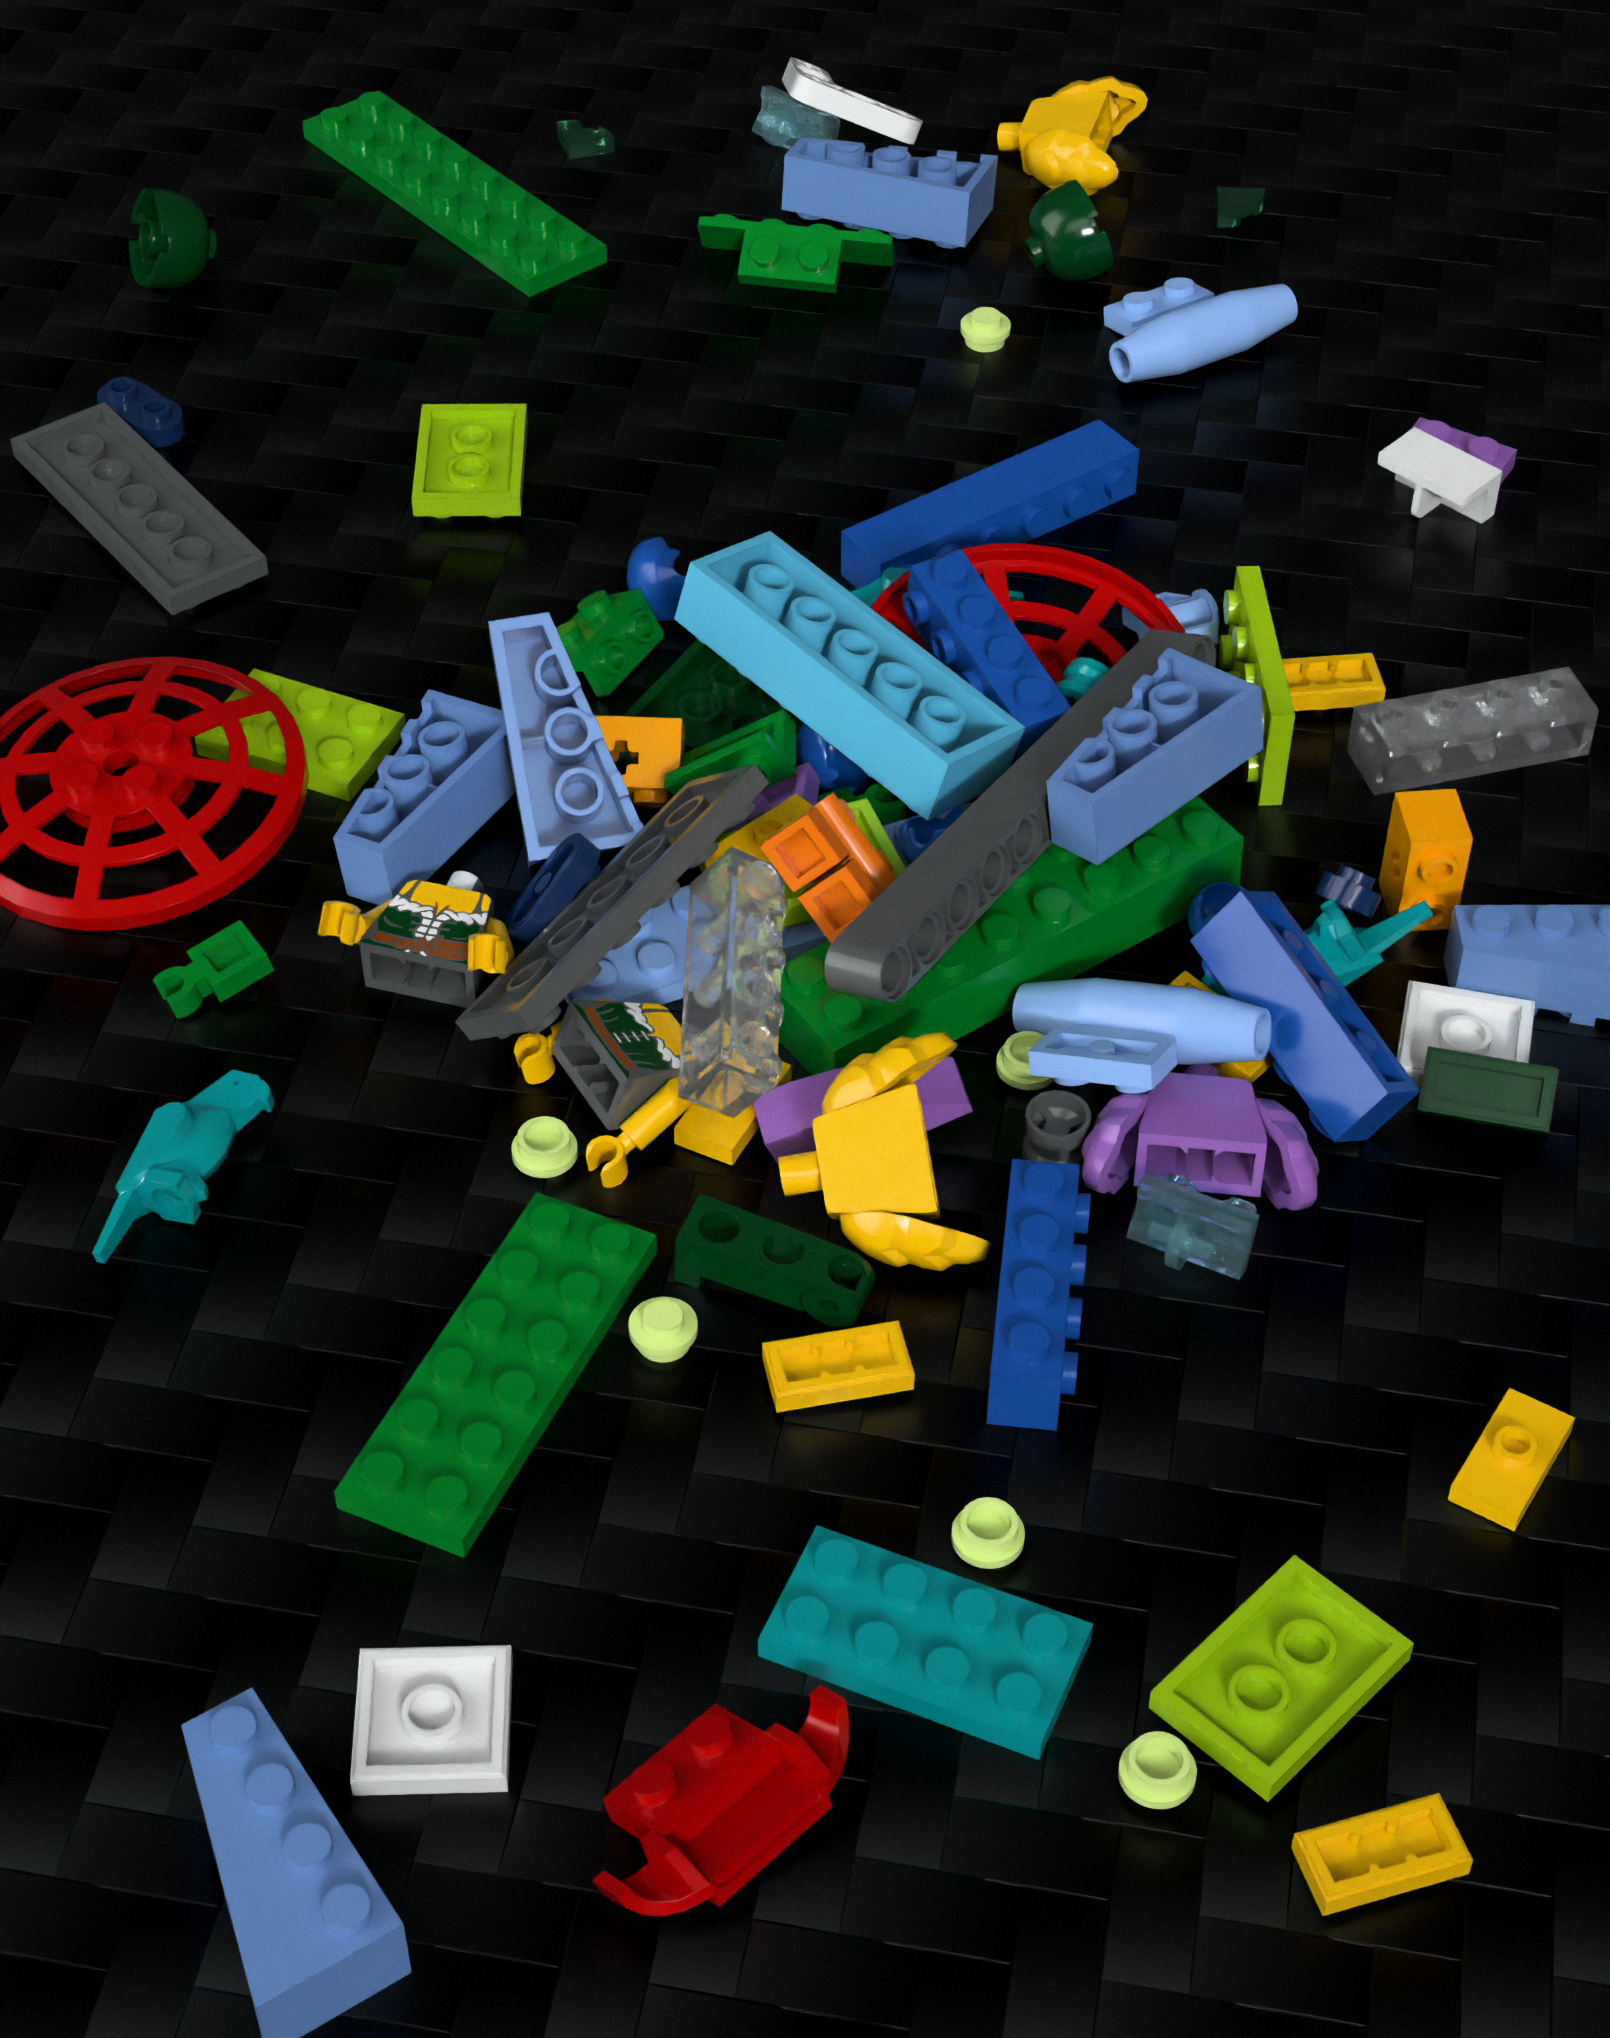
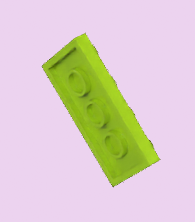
M1236 566L1234 590H1225L1224 620L1225 624L1229 625L1228 635L1219 636L1218 662L1220 669H1228L1227 673L1257 685L1262 689L1264 749L1242 764L1243 777L1245 782H1253L1258 806L1282 805L1295 712L1260 566Z

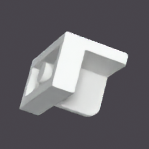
M1416 427L1379 452L1378 465L1396 473L1395 480L1414 489L1411 507L1412 515L1422 518L1441 503L1481 524L1494 515L1502 470Z

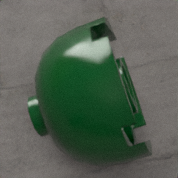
M1075 179L1053 187L1039 198L1033 206L1028 220L1031 237L1024 240L1026 252L1034 267L1037 268L1044 265L1053 277L1064 282L1087 281L1114 267L1113 253L1105 231L1099 233L1094 220L1098 213L1086 191Z
M145 188L137 197L131 218V224H140L139 241L129 240L130 264L135 282L150 289L181 288L193 283L205 269L207 260L213 259L216 252V234L214 230L209 229L206 215L194 200L183 193L161 188Z

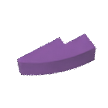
M946 1057L942 1062L912 1083L917 1085L920 1092L926 1131L973 1111L958 1066L953 1057ZM843 1068L791 1081L751 1097L764 1144L778 1166V1157L816 1151L812 1120L822 1115L821 1104L826 1091Z

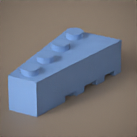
M800 137L784 157L781 210L796 212L799 217L807 220L824 218L839 221L850 229L873 228L887 231L890 236L898 239L916 237L934 241L935 245L942 248H965L993 210L998 156L981 154L980 163L956 161L957 152L937 150V156L926 158L911 157L908 147L892 145L869 153L865 152V145L859 142Z
M549 612L488 621L489 638L529 871L540 869L555 848L574 833L582 834L600 849L599 859L615 857L644 826L629 797V792L620 771L617 770L605 743L604 735L586 700L580 681Z
M1168 647L1158 658V670L1152 676L1143 674L1132 686L1133 697L1122 709L1113 707L1102 719L1103 730L1096 738H1085L1046 781L1051 842L1098 866L1264 749L1261 687Z
M428 689L421 700L423 710L418 719H409L400 733L403 743L394 756H385L377 768L379 780L374 788L363 790L333 837L347 895L381 905L390 899H394L407 882L416 879L427 881L516 793L502 710Z
M1454 905L1443 956L1449 987L1535 1001L1534 1016L1539 1008L1558 1011L1563 1016L1570 1018L1569 1023L1594 1027L1596 1018L1610 1020V905Z
M251 1687L182 1724L193 1776L262 2038H300L412 1973L403 1922L253 1688Z

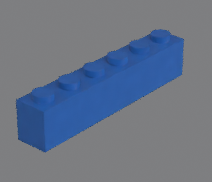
M1100 419L842 530L841 575L859 589L879 579L882 573L890 567L910 569L911 565L963 548L988 544L1029 542L1136 494L1140 450Z

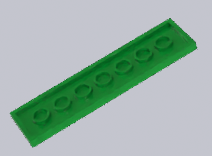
M379 90L364 93L356 100L339 107L327 108L319 115L302 121L304 138L528 297L534 296L607 262V248L604 243Z

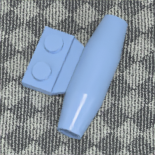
M1184 277L1169 279L1165 281L1164 286L1147 292L1129 293L1123 297V300L1104 306V326L1125 336L1112 344L1110 348L1109 359L1112 370L1120 381L1128 383L1179 375L1248 350L1295 321L1298 314L1295 295L1287 285L1275 284L1228 291L1214 296L1213 292L1195 284L1192 279Z
M1107 978L1023 983L1018 988L1012 1011L1013 1024L1017 1032L1035 1031L1045 1035L1028 1050L1030 1075L1054 1078L1056 1083L1064 1086H1079L1091 1082L1115 1085L1116 1090L1123 1093H1143L1153 1090L1177 1064L1194 1065L1260 1061L1266 1056L1271 1042L1272 1020L1268 1009L1193 987Z

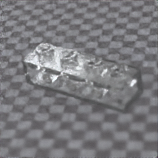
M1570 667L1551 669L1354 706L1347 752L1373 795L1588 755L1599 709Z
M730 847L690 884L678 1086L679 1098L732 1118L736 1117L763 1094L770 1092L777 1084L781 1074L782 1061L778 1056L779 1027L783 1019L784 1007L780 1002L781 973L786 961V954L782 949L783 921L788 908L787 899L784 897L785 881L773 864L734 847Z

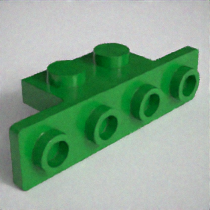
M716 214L713 217L700 216L697 227L703 247L741 251L737 274L741 284L836 293L841 262L889 267L894 265L893 237L875 229L864 228L855 232L836 230L830 225L820 223L805 227L788 225L778 219H764L761 222L739 220L737 217L729 214Z

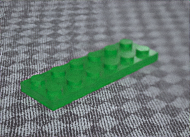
M536 1192L335 1489L337 1509L465 1558L657 1253V1235Z

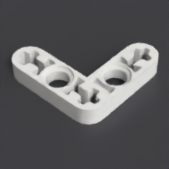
M792 57L788 62L782 81L791 97L883 135L914 145L923 123L919 118L834 84L827 71L813 64Z

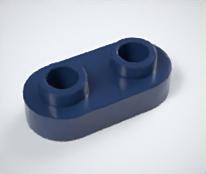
M117 377L108 381L97 392V403L105 402L151 447H166L183 438L186 429L182 408L147 385L130 377Z
M574 833L563 840L551 853L508 913L504 923L508 934L524 947H528L570 904L576 894L578 895L600 873L601 866L598 864L600 849L580 833Z
M1345 865L1340 866L1336 875L1324 871L1313 895L1325 902L1334 898L1342 910L1369 921L1372 919L1382 897L1378 893L1371 891L1376 879Z

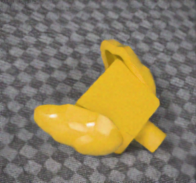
M1112 75L1089 82L1078 80L1059 89L1051 97L1033 100L1023 122L1000 123L997 135L998 147L1000 151H1021L1023 171L1028 175H1033L1036 180L1052 189L1061 183L1075 179L1083 187L1087 195L1091 196L1118 178L1119 171L1117 165L1106 153L1112 136L1119 135L1129 122L1137 118L1145 110L1148 99L1139 86L1122 82Z
M946 1031L928 1033L915 1038L900 1036L884 1045L875 1053H863L854 1058L837 1074L828 1087L821 1104L822 1115L812 1120L816 1151L778 1157L781 1183L785 1197L823 1190L827 1214L831 1219L840 1221L842 1233L866 1255L896 1267L912 1264L924 1269L943 1271L954 1264H971L984 1261L992 1244L969 1233L922 1221L940 1219L941 1215L921 1096L917 1085L912 1083L942 1062L957 1047L958 1044Z

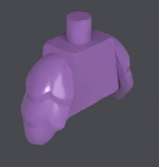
M1210 1064L1191 1065L1184 1073L1169 1072L1153 1090L1133 1094L1121 1093L1114 1097L1097 1115L1093 1130L1087 1136L1081 1148L1084 1158L1082 1177L1085 1186L1099 1193L1105 1194L1109 1192L1114 1195L1134 1173L1133 1186L1254 1197H1260L1262 1188L1277 1210L1282 1208L1301 1210L1311 1207L1317 1199L1318 1160L1307 1141V1134L1297 1117L1275 1100L1256 1098L1252 1083L1243 1078L1220 1077L1219 1071Z

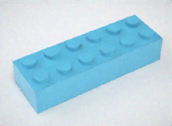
M771 531L694 560L689 564L674 620L695 635L701 643L710 647L735 667L741 675L749 678L774 698L780 706L793 713L818 733L824 741L833 745L862 768L868 776L877 780L906 803L912 811L918 813L927 821L983 794L1010 768L1025 730L1024 725Z

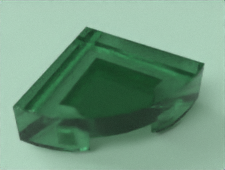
M578 120L556 122L557 137L570 160L615 152L614 137L603 127L599 126L598 131L581 128L580 121Z
M1217 187V227H1235L1241 224V218L1252 214L1255 217L1260 214L1264 203L1265 188Z

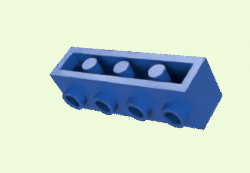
M962 549L910 566L907 592L903 594V607L906 617L931 654L1025 726L1011 764L1012 766L1071 708V705Z
M1241 890L1190 940L1203 958L1201 965L1206 975L1214 983L1223 987L1230 998L1269 1010L1272 1030L1268 1051L1274 1058L1272 1060L1274 1070L1284 1082L1298 1091L1310 1108L1308 1114L1313 1125L1323 1135L1331 1138L1334 1143L1367 1140L1420 1092L1419 1088L1275 892Z
M1012 1159L986 1424L1057 1431L1060 1394L1075 1395L1078 1353L1067 1352L1064 1349L1065 1339L1079 1340L1083 1298L1069 1297L1070 1285L1083 1286L1087 1245L1073 1244L1074 1233L1087 1234L1091 1194L1078 1192L1080 1165Z

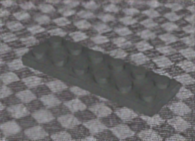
M105 402L11 439L14 457L171 615L192 609L202 602L230 590L240 588L246 583L269 574L266 556Z
M756 764L688 781L506 968L505 974H500L460 1015L455 1023L470 1041L491 1037L505 1039L512 1034L528 1031L530 1034H536L552 1024L561 1013L558 1004L571 991L574 992L582 989L598 976L602 969L598 962L611 949L620 948L637 935L641 929L638 920L650 908H656L664 904L676 894L680 888L677 879L688 868L700 865L714 854L719 846L715 841L716 838L726 828L738 825L752 814L756 808L753 800L769 784Z

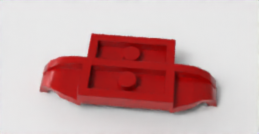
M819 1685L809 1694V1714L803 1727L797 1734L778 1723L773 1724L764 1732L716 1703L602 1798L610 1820L640 1839L648 1863L637 1873L622 1880H618L603 1870L592 1880L600 1892L613 1902L619 1903L626 1909L644 1916L663 1917L684 1912L706 1900H709L718 1907L722 1906L832 1808L829 1794L843 1772L848 1753L850 1732L846 1699Z

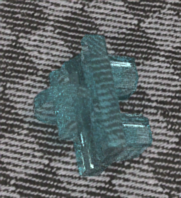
M772 85L762 86V106L753 124L752 132L762 136L766 142L775 146L781 145L790 150L800 137L837 139L840 119L830 113L800 102Z
M1146 1173L1139 1181L1137 1203L1126 1238L1166 1252L1164 1263L1171 1268L1180 1270L1185 1262L1189 1261L1240 1280L1247 1268L1260 1215L1256 1214L1255 1204L1234 1196L1223 1201L1199 1193L1192 1181L1170 1173L1164 1179Z

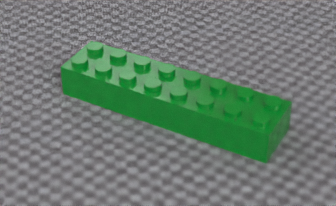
M1196 796L1098 866L1052 843L908 992L896 1002H886L835 992L829 988L824 971L826 955L831 945L828 940L762 974L765 1026L811 1076L843 1068L860 1054L875 1053L884 1045L900 1036L915 1038L928 1033L946 1031L955 1041L1012 1011L1014 998L1021 984L1070 980L1187 918L1189 905L1203 885L1223 880L1240 886L1244 837L1203 800Z

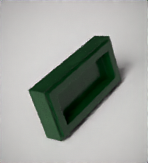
M1428 1046L1417 1113L1547 1135L1550 1128L1559 1068Z

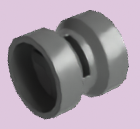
M1052 1090L1042 1092L1033 1097L1026 1106L1024 1126L1026 1135L1023 1141L1022 1159L1080 1165V1175L1084 1163L1081 1148L1090 1132L1091 1111L1088 1104L1081 1097L1068 1091Z

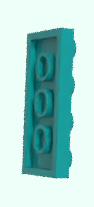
M817 1525L758 1638V1656L1040 1760L1091 1642L1093 1623Z

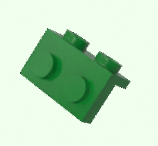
M640 589L609 595L605 590L592 593L578 603V613L569 622L556 627L575 672L582 671L597 697L609 696L664 637V632Z
M782 709L683 754V766L665 774L664 787L674 796L688 781L751 764H756L768 780L769 784L765 788L795 776L796 723Z

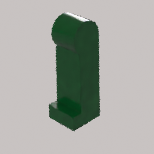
M701 1193L676 1236L675 1281L699 1289L704 1278L802 1312L806 1310L815 1320L831 1327L843 1328L855 1323L875 1281V1273L871 1265L857 1253Z

